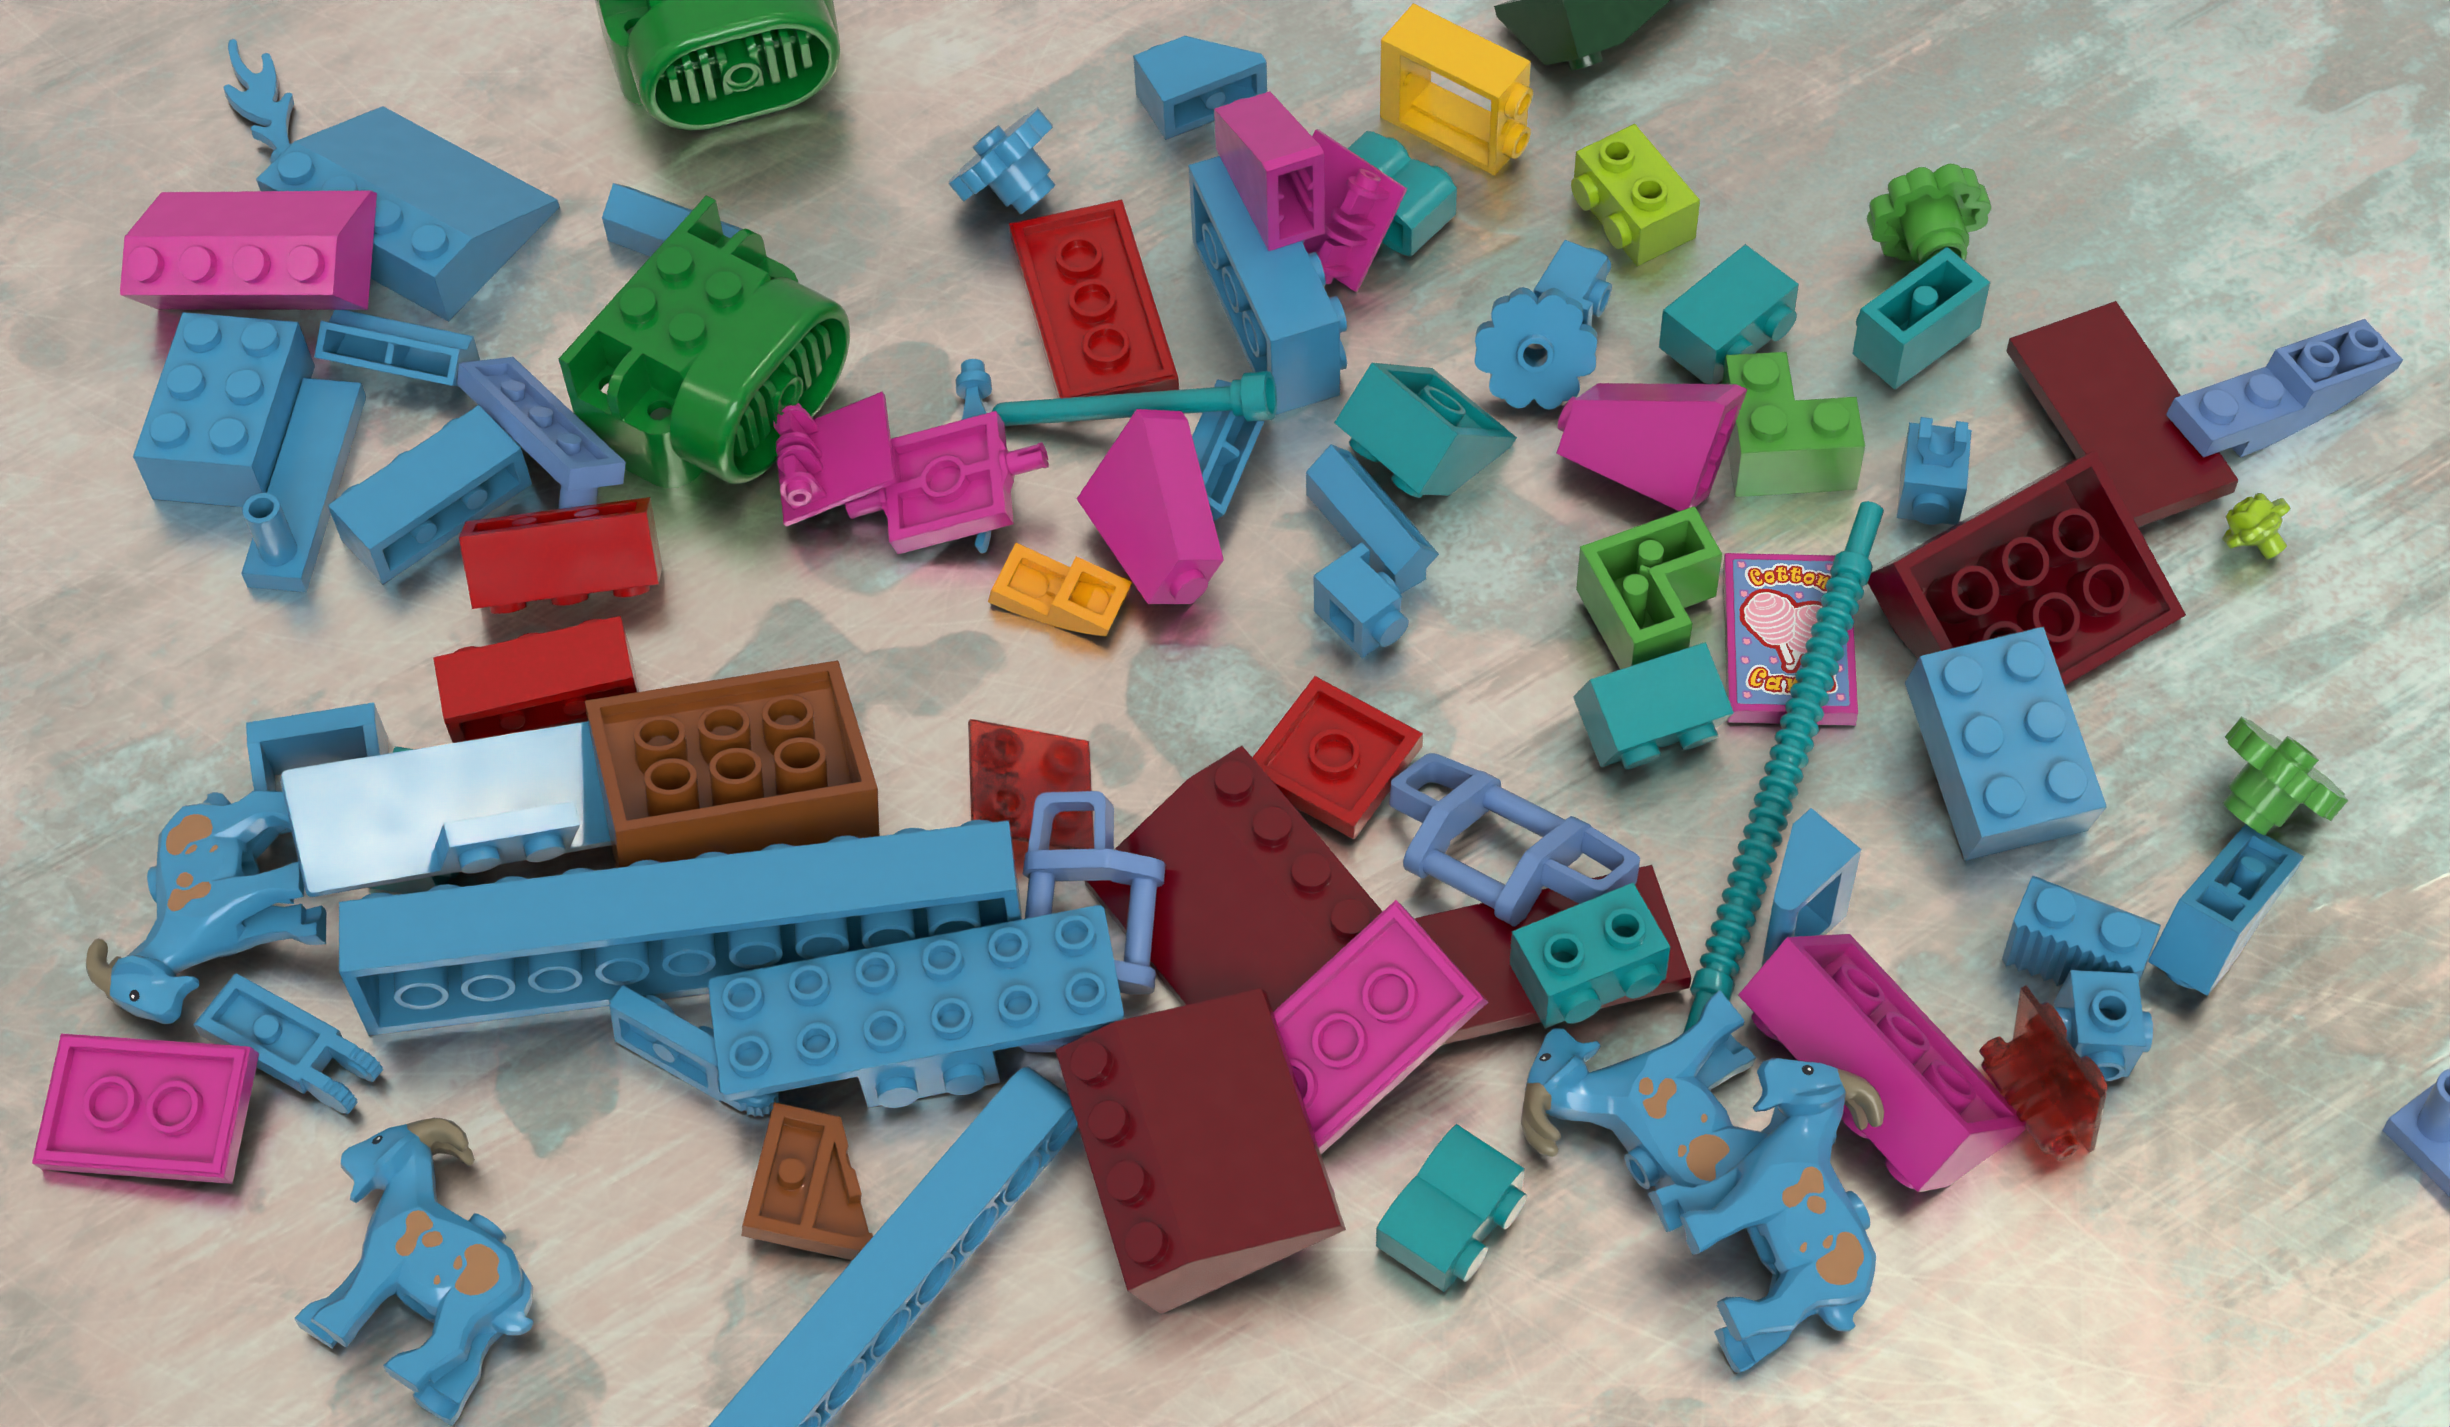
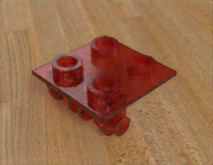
M975 719L968 721L971 821L988 820L999 822L1009 820L1011 838L1013 840L1029 842L1034 804L1038 795L1046 792L1092 791L1089 741ZM1063 811L1056 814L1053 819L1049 846L1064 849H1094L1093 811Z
M2027 985L2020 988L2013 1039L2006 1043L1999 1036L1985 1043L1979 1050V1053L1984 1058L1981 1067L2001 1094L2007 1091L2004 1099L2008 1105L2014 1106L2024 1102L2017 1110L2016 1116L2021 1122H2025L2026 1129L2044 1154L2052 1153L2057 1161L2065 1160L2080 1148L2078 1139L2088 1153H2090L2096 1147L2105 1105L2106 1092L2108 1090L2105 1078L2091 1058L2088 1056L2080 1058L2067 1041L2066 1027L2055 1008L2048 1002L2040 1004Z

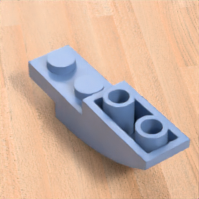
M2362 319L2275 349L2266 367L2176 397L2166 415L2203 458L2232 448L2241 458L2275 444L2347 405L2397 370L2403 359L2366 319Z

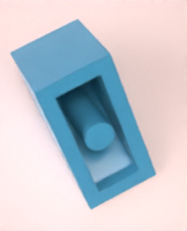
M1183 36L1133 55L1136 95L1165 140L1215 121V108L1230 104L1238 99H1247L1267 92V61L1261 53Z

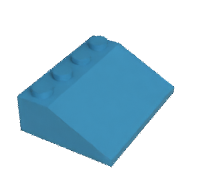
M384 106L294 141L256 178L260 191L371 190L376 192L377 200L370 278L448 322L560 208L556 198Z

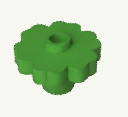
M1946 164L1935 172L1926 167H1918L1906 175L1892 179L1888 184L1889 193L1882 194L1871 200L1869 204L1870 211L1866 220L1872 239L1880 242L1885 256L1897 257L1902 261L1913 260L1915 263L1922 265L1941 250L1948 247L1965 261L1969 245L1968 233L1986 226L1988 214L1992 207L1986 188L1979 184L1973 169L1961 168L1956 164Z
M2242 716L2226 734L2227 743L2248 763L2229 784L2228 787L2232 792L2223 804L2236 817L2258 833L2265 836L2274 825L2282 827L2301 803H2304L2319 816L2332 821L2349 801L2344 796L2345 793L2328 777L2314 768L2319 759L2293 738L2287 736L2281 741Z

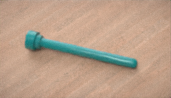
M1270 371L1244 373L1241 379L1232 380L1231 386L1002 402L995 405L992 412L997 411L1005 426L1131 418L1136 409L1182 411L1183 414L1233 411L1235 416H1244L1247 422L1267 421L1275 418L1277 392L1272 373Z

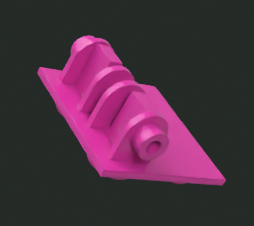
M1315 129L1312 137L1320 144L1324 152L1325 234L1306 239L1303 245L1308 254L1312 252L1317 253L1324 270L1326 284H1331L1333 278H1335L1354 292H1358L1407 188L1319 129Z
M883 391L816 419H813L797 403L795 406H786L782 410L784 414L777 415V424L773 421L774 428L780 435L776 441L783 523L786 527L896 483L887 405Z

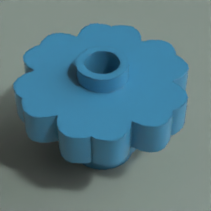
M1037 107L1005 131L999 125L973 145L972 148L977 154L948 181V184L963 202L989 185L1006 207L1012 204L1019 214L1024 213L1040 201L1056 185L1047 175L1051 169L1033 149L1042 137L1053 128V125Z
M1520 287L1511 292L1509 296L1496 299L1492 306V321L1479 325L1475 336L1476 353L1474 362L1479 370L1490 373V392L1500 399H1505L1509 405L1518 409L1524 408L1535 399L1542 408L1550 410L1558 407L1563 401H1568L1573 396L1577 397L1580 391V376L1589 375L1596 368L1597 332L1593 327L1582 324V304L1573 298H1567L1562 291L1556 288L1546 290L1537 298L1530 289ZM1531 344H1540L1545 348L1533 349L1528 346Z

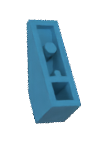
M2245 824L2179 899L2148 962L2165 971L2166 975L2176 984L2196 989L2208 996L2231 968L2300 866L2304 856L2274 839L2258 833Z

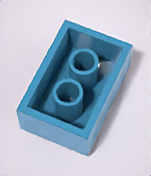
M182 312L133 454V458L152 499L243 507L249 497L258 493H267L303 378H311L315 368L299 322Z
M2044 627L1919 657L1905 681V686L1964 860L1968 861L2088 831L2107 808Z

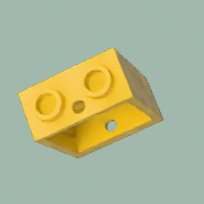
M1413 3L1381 39L1380 118L1495 176L1510 158L1517 159L1523 153L1530 139L1531 129L1527 127L1528 108L1533 98V89L1529 87L1531 61ZM1431 71L1491 100V112L1432 83Z

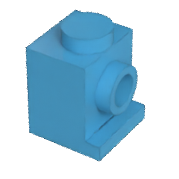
M1564 240L1534 288V293L1539 298L1548 289H1559L1567 298H1573L1582 304V324L1591 326L1592 315L1600 317L1611 296L1612 284L1606 282V277L1611 270V262L1608 256L1597 249L1585 248Z
M1362 542L1313 576L1314 612L1361 658H1364L1379 646L1387 647L1395 643L1406 631L1409 620L1401 613L1402 596L1399 588L1386 573H1376L1369 566L1370 550Z

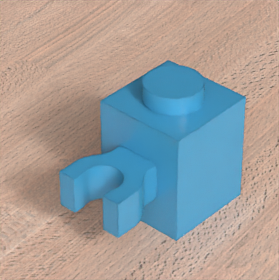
M1921 417L1919 424L1909 422L1902 456L1897 518L1917 520L1928 525L1941 523L1956 525L1960 522L1967 491L1972 430L1968 429V422L1956 421L1955 428L1932 425L1933 418Z

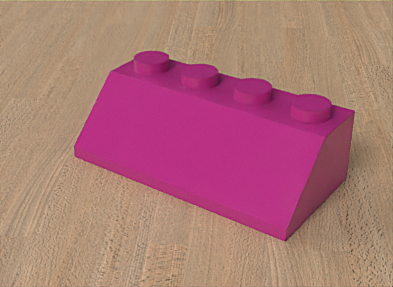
M371 190L161 192L124 237L120 295L155 309L368 310L377 193Z
M1851 934L1787 937L1738 994L1753 1011L1751 1017L1755 1025L1771 1039L1780 1041L1797 1061L1823 1063L1865 1078L1879 1092L1884 1107V1119L1881 1126L1872 1127L1868 1122L1867 1128L1859 1130L1846 1105H1844L1842 1120L1853 1132L1863 1138L1870 1139L1887 1158L1885 1165L1888 1171L1896 1180L1906 1187L1915 1189L1917 1192L1949 1187L2021 1135L2029 1126L2024 1118Z

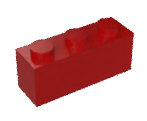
M651 497L466 521L459 535L472 609L489 607L490 612L493 614L516 612L526 608L529 601L551 599L552 604L557 606L573 605L587 600L589 593L613 590L615 597L638 596L650 591V585L659 584L663 568Z
M621 616L608 619H590L572 627L545 633H527L513 640L482 647H464L454 653L433 657L443 719L452 743L587 722L586 700L639 692L632 653Z

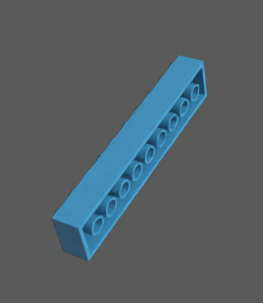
M972 820L958 827L934 830L906 828L893 835L868 838L840 836L827 843L802 846L774 844L765 847L761 851L728 855L721 852H708L697 856L695 859L662 863L654 860H642L632 863L628 867L597 871L587 868H576L568 870L562 875L531 879L510 876L490 884L465 887L445 884L435 886L428 891L408 894L372 893L364 896L362 899L339 902V973L369 1036L609 1006V1000L622 985L643 997L653 995L661 1000L709 994L708 981L713 977L1021 920L1020 893L1009 820L999 822Z

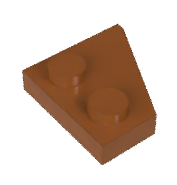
M774 1102L742 1225L741 1236L853 1260L870 1241L873 1234L869 1233L861 1204L862 1194L856 1171L850 1164L848 1156L849 1145L840 1116Z

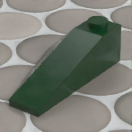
M1510 0L1494 6L1497 18L1544 65L1568 61L1570 70H1577L1602 62V50L1625 42L1670 0Z

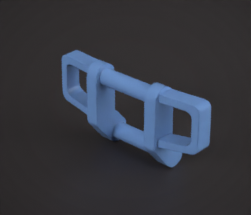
M1429 753L1391 780L1389 805L1422 823L1405 853L1403 860L1404 869L1423 879L1430 875L1494 909L1495 917L1512 926L1518 925L1527 917L1543 886L1581 904L1630 883L1636 884L1640 857L1636 853L1576 817L1570 816L1565 820L1502 788L1500 779L1484 771L1476 770L1439 754ZM1434 782L1451 788L1453 791L1437 801L1418 791V789L1427 783ZM1489 810L1543 837L1523 854L1506 884L1445 854L1450 841ZM1584 853L1612 872L1605 878L1596 880L1568 866Z
M1099 791L1041 793L1035 800L1028 852L1024 856L1023 875L1029 878L1025 919L1052 914L1055 881L1111 880L1112 882L1131 885L1124 961L1114 960L1120 993L1130 995L1151 994L1155 989L1156 978L1155 969L1150 967L1157 887L1164 884L1166 864L1156 858L1114 850V806L1103 793ZM1063 811H1095L1094 849L1049 850L1055 815ZM1089 1033L1018 1047L1025 1052H1056V1049Z

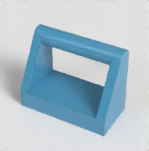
M374 702L246 723L247 748L254 790L276 791L275 775H282V772L285 770L389 753L388 736ZM286 829L280 834L292 833V830Z
M1812 808L1792 825L1774 894L1762 966L1787 937L1826 935L1848 913L1862 849Z

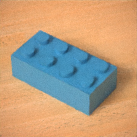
M1220 156L1188 165L1193 244L1252 372L1270 371L1274 377L1277 392L1276 415L1340 396V370L1347 368V359L1340 340V333L1347 331V321L1338 297L1329 298L1324 289L1326 285L1325 274L1317 253L1312 252L1308 254L1303 245L1304 240L1268 251Z

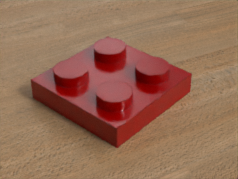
M1314 676L1252 758L1295 808L1355 839L1390 792L1391 780L1407 769L1423 747V733Z

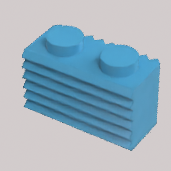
M2032 876L2014 917L2002 960L2005 966L2015 964L2018 971L2028 969L2031 976L2040 974L2043 981L2053 979L2056 986L2064 983L2070 970L2138 973L2140 983L2161 924Z

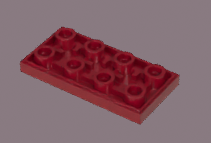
M2117 301L2009 338L2006 352L2075 457L2078 458L2096 450L2138 527L2235 492L2238 478L2221 453L2218 452L2203 458L2167 417L2166 414L2174 398L2181 395Z
M1652 865L1639 867L1635 886L1670 945L1666 979L1662 980L1653 991L1644 996L1633 999L1624 996L1602 1005L1600 1009L1690 988L1691 974ZM1607 875L1595 877V878H1592V879H1596V880L1603 879V878H1605ZM1546 888L1541 890L1527 917L1516 926H1512L1495 917L1494 909L1484 903L1414 918L1488 1001L1483 1008L1442 1045L1541 1022L1510 966L1512 931L1574 907L1579 903Z

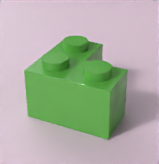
M1787 352L1726 355L1722 384H1737L1748 389L1727 445L1735 497L1857 490L1865 451L1857 397L1795 400Z
M1695 506L1580 546L1576 590L1620 670L1689 648L1692 621L1684 608L1714 598L1717 595L1722 552Z

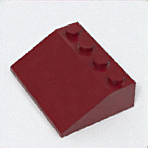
M2096 450L2057 467L1871 572L1868 580V585L1894 632L1917 659L1923 655L2044 627L2064 686L2186 616Z
M1243 746L1238 747L1188 778L1114 849L1156 858L1166 864L1164 884L1157 887L1150 966L1155 969L1157 975L1182 1006L1262 988L1267 992L1274 1012L1383 912ZM1111 880L1085 881L1088 889L1126 935L1131 885L1116 883Z
M1262 988L1115 1021L1056 1049L1127 1291L1160 1314L1166 1313L1346 1230L1267 992Z

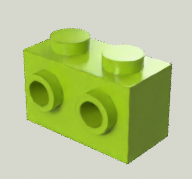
M1632 124L1576 151L1574 178L1571 180V189L1575 200L1583 210H1590L1603 225L1609 242L1616 249H1623L1637 267L1696 238L1700 199L1636 124Z

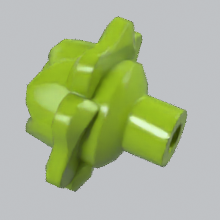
M2262 493L2255 494L2254 498L2247 497L2237 503L2233 510H2229L2225 516L2229 529L2222 539L2230 549L2256 545L2265 559L2273 558L2287 547L2278 530L2282 525V516L2288 513L2291 508L2284 498L2271 502Z

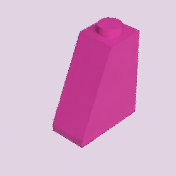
M1271 91L1247 99H1238L1230 104L1215 108L1216 150L1268 251L1325 234L1324 152L1320 144Z
M1598 383L1579 397H1571L1563 408L1557 425L1558 430L1562 431L1563 434L1556 454L1677 511L1694 506L1697 507L1710 495L1748 389L1737 384Z
M1136 409L1076 499L1147 604H1193L1206 591L1208 582L1224 559L1189 422L1182 411Z

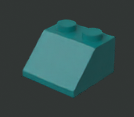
M1371 363L1334 422L1351 437L1349 445L1353 450L1371 461H1380L1394 473L1391 477L1392 482L1407 494L1417 498H1421L1423 495L1450 496L1510 449L1517 439L1515 435L1436 370L1427 367Z

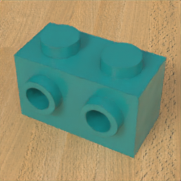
M1745 244L1663 309L1659 348L1705 384H1718L1723 379L1726 355L1754 354L1771 339L1779 341L1791 330L1797 318L1795 307L1799 284Z
M1948 247L1944 248L1860 309L1856 319L1857 330L1852 354L1896 390L1981 327L1990 281Z
M1706 642L1590 679L1573 696L1600 767L1622 761L1625 769H1632L1661 756L1659 748L1680 742L1682 750L1699 747L1718 738L1719 735L1716 729L1734 714Z
M1630 883L1512 931L1510 966L1546 1029L1563 1021L1570 1024L1581 1022L1594 1015L1604 1004L1624 996L1631 999L1638 998L1653 991L1662 980L1666 979L1670 945L1635 884Z

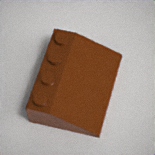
M838 660L585 701L609 836L617 868L628 867L632 863L642 860H654L662 863L695 859L697 856L708 852H721L728 855L761 851L765 847L774 844L802 846L827 843L840 836H855L858 838L880 836L878 787Z

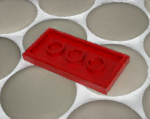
M1122 199L1009 223L1010 237L1057 398L1179 390L1177 371Z

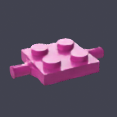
M997 411L891 439L896 483L845 503V508L851 519L884 510L888 519L889 543L897 554L1014 525L1011 489L1015 475L1048 468L1049 463L1047 460L1049 459L1044 444L1040 442L1033 446L1009 452L1006 445L1005 424Z

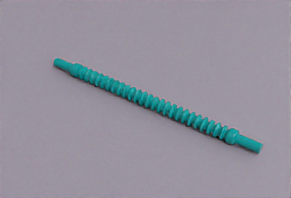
M1869 501L1860 503L1845 550L1836 554L1830 570L1832 578L1827 580L1825 585L1827 593L1823 594L1820 600L1823 607L1818 609L1815 615L1818 622L1813 624L1810 629L1813 637L1808 639L1805 644L1807 653L1802 655L1800 659L1802 668L1797 670L1795 674L1798 683L1792 685L1790 689L1793 698L1786 702L1785 709L1787 714L1783 715L1780 719V725L1783 729L1776 732L1774 738L1777 745L1771 747L1769 752L1772 760L1767 762L1764 767L1765 773L1768 776L1760 779L1759 786L1762 791L1754 797V803L1757 807L1751 809L1748 814L1752 823L1746 825L1743 829L1744 836L1747 839L1739 842L1738 850L1741 855L1735 857L1732 862L1736 871L1731 872L1727 877V882L1731 887L1723 890L1721 896L1725 904L1719 905L1716 910V914L1721 920L1712 923L1711 931L1715 936L1708 938L1705 942V946L1710 953H1705L1701 956L1700 964L1703 968L1696 971L1690 987V991L1695 998L1683 1033L1698 1022L1703 1007L1719 990L1729 1001L1735 987L1731 977L1738 975L1740 971L1736 961L1743 959L1745 956L1744 947L1740 944L1749 942L1751 938L1750 932L1746 928L1754 926L1756 922L1755 915L1752 912L1759 910L1762 905L1758 896L1764 894L1767 889L1766 883L1763 880L1769 878L1772 874L1769 864L1774 862L1778 856L1774 848L1780 846L1783 841L1779 832L1785 830L1788 826L1785 816L1791 814L1793 810L1790 800L1797 797L1798 789L1796 784L1802 782L1804 777L1801 769L1806 767L1809 762L1808 756L1805 753L1812 751L1814 747L1811 738L1819 732L1817 722L1821 721L1824 716L1821 707L1827 705L1829 701L1827 691L1831 690L1834 686L1832 676L1836 675L1839 671L1837 661L1841 660L1844 656L1842 646L1849 641L1847 631L1853 628L1854 620L1852 616L1857 614L1859 610L1857 601L1862 599L1864 595L1863 586L1867 585L1873 566L1868 558L1884 513L1883 508L1877 503Z

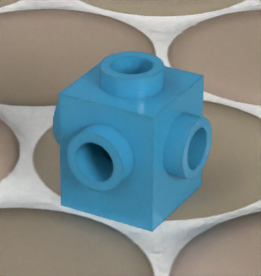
M2070 970L2054 1000V1007L2051 1009L2048 1019V1040L2052 1048H2059L2061 1074L2084 1075L2087 1079L2098 1082L2129 1077L2142 1053L2150 1050L2153 1039L2151 1014L2147 1011H2142L2138 973Z

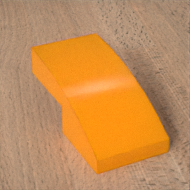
M1015 543L991 589L988 602L1012 613L1050 626L1085 634L1107 636L1131 588L1132 582L1077 556L1071 567L1019 543Z

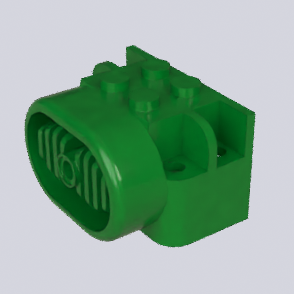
M595 0L602 32L622 93L632 103L643 105L656 120L676 129L692 131L713 129L792 108L813 97L829 82L836 71L840 59L839 32L833 0Z
M706 195L558 360L574 414L626 462L625 470L665 489L680 488L688 485L703 470L727 483L743 484L761 476L777 461L776 441L780 435L774 428L773 421L777 424V415H783L784 412L782 410L786 406H795L799 403L813 418L825 404L835 388L846 362L850 344V324L848 316L840 304L798 283V279L792 270L767 257L761 235L746 228L738 231L731 238L723 235L716 200ZM609 383L607 394L601 391L602 388Z

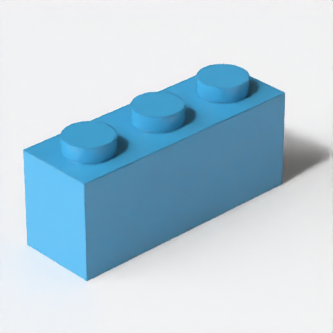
M478 405L460 418L449 421L440 431L410 451L399 454L389 465L360 484L349 487L339 498L328 504L341 541L383 585L461 533L466 521L480 520L532 485V481L521 447Z

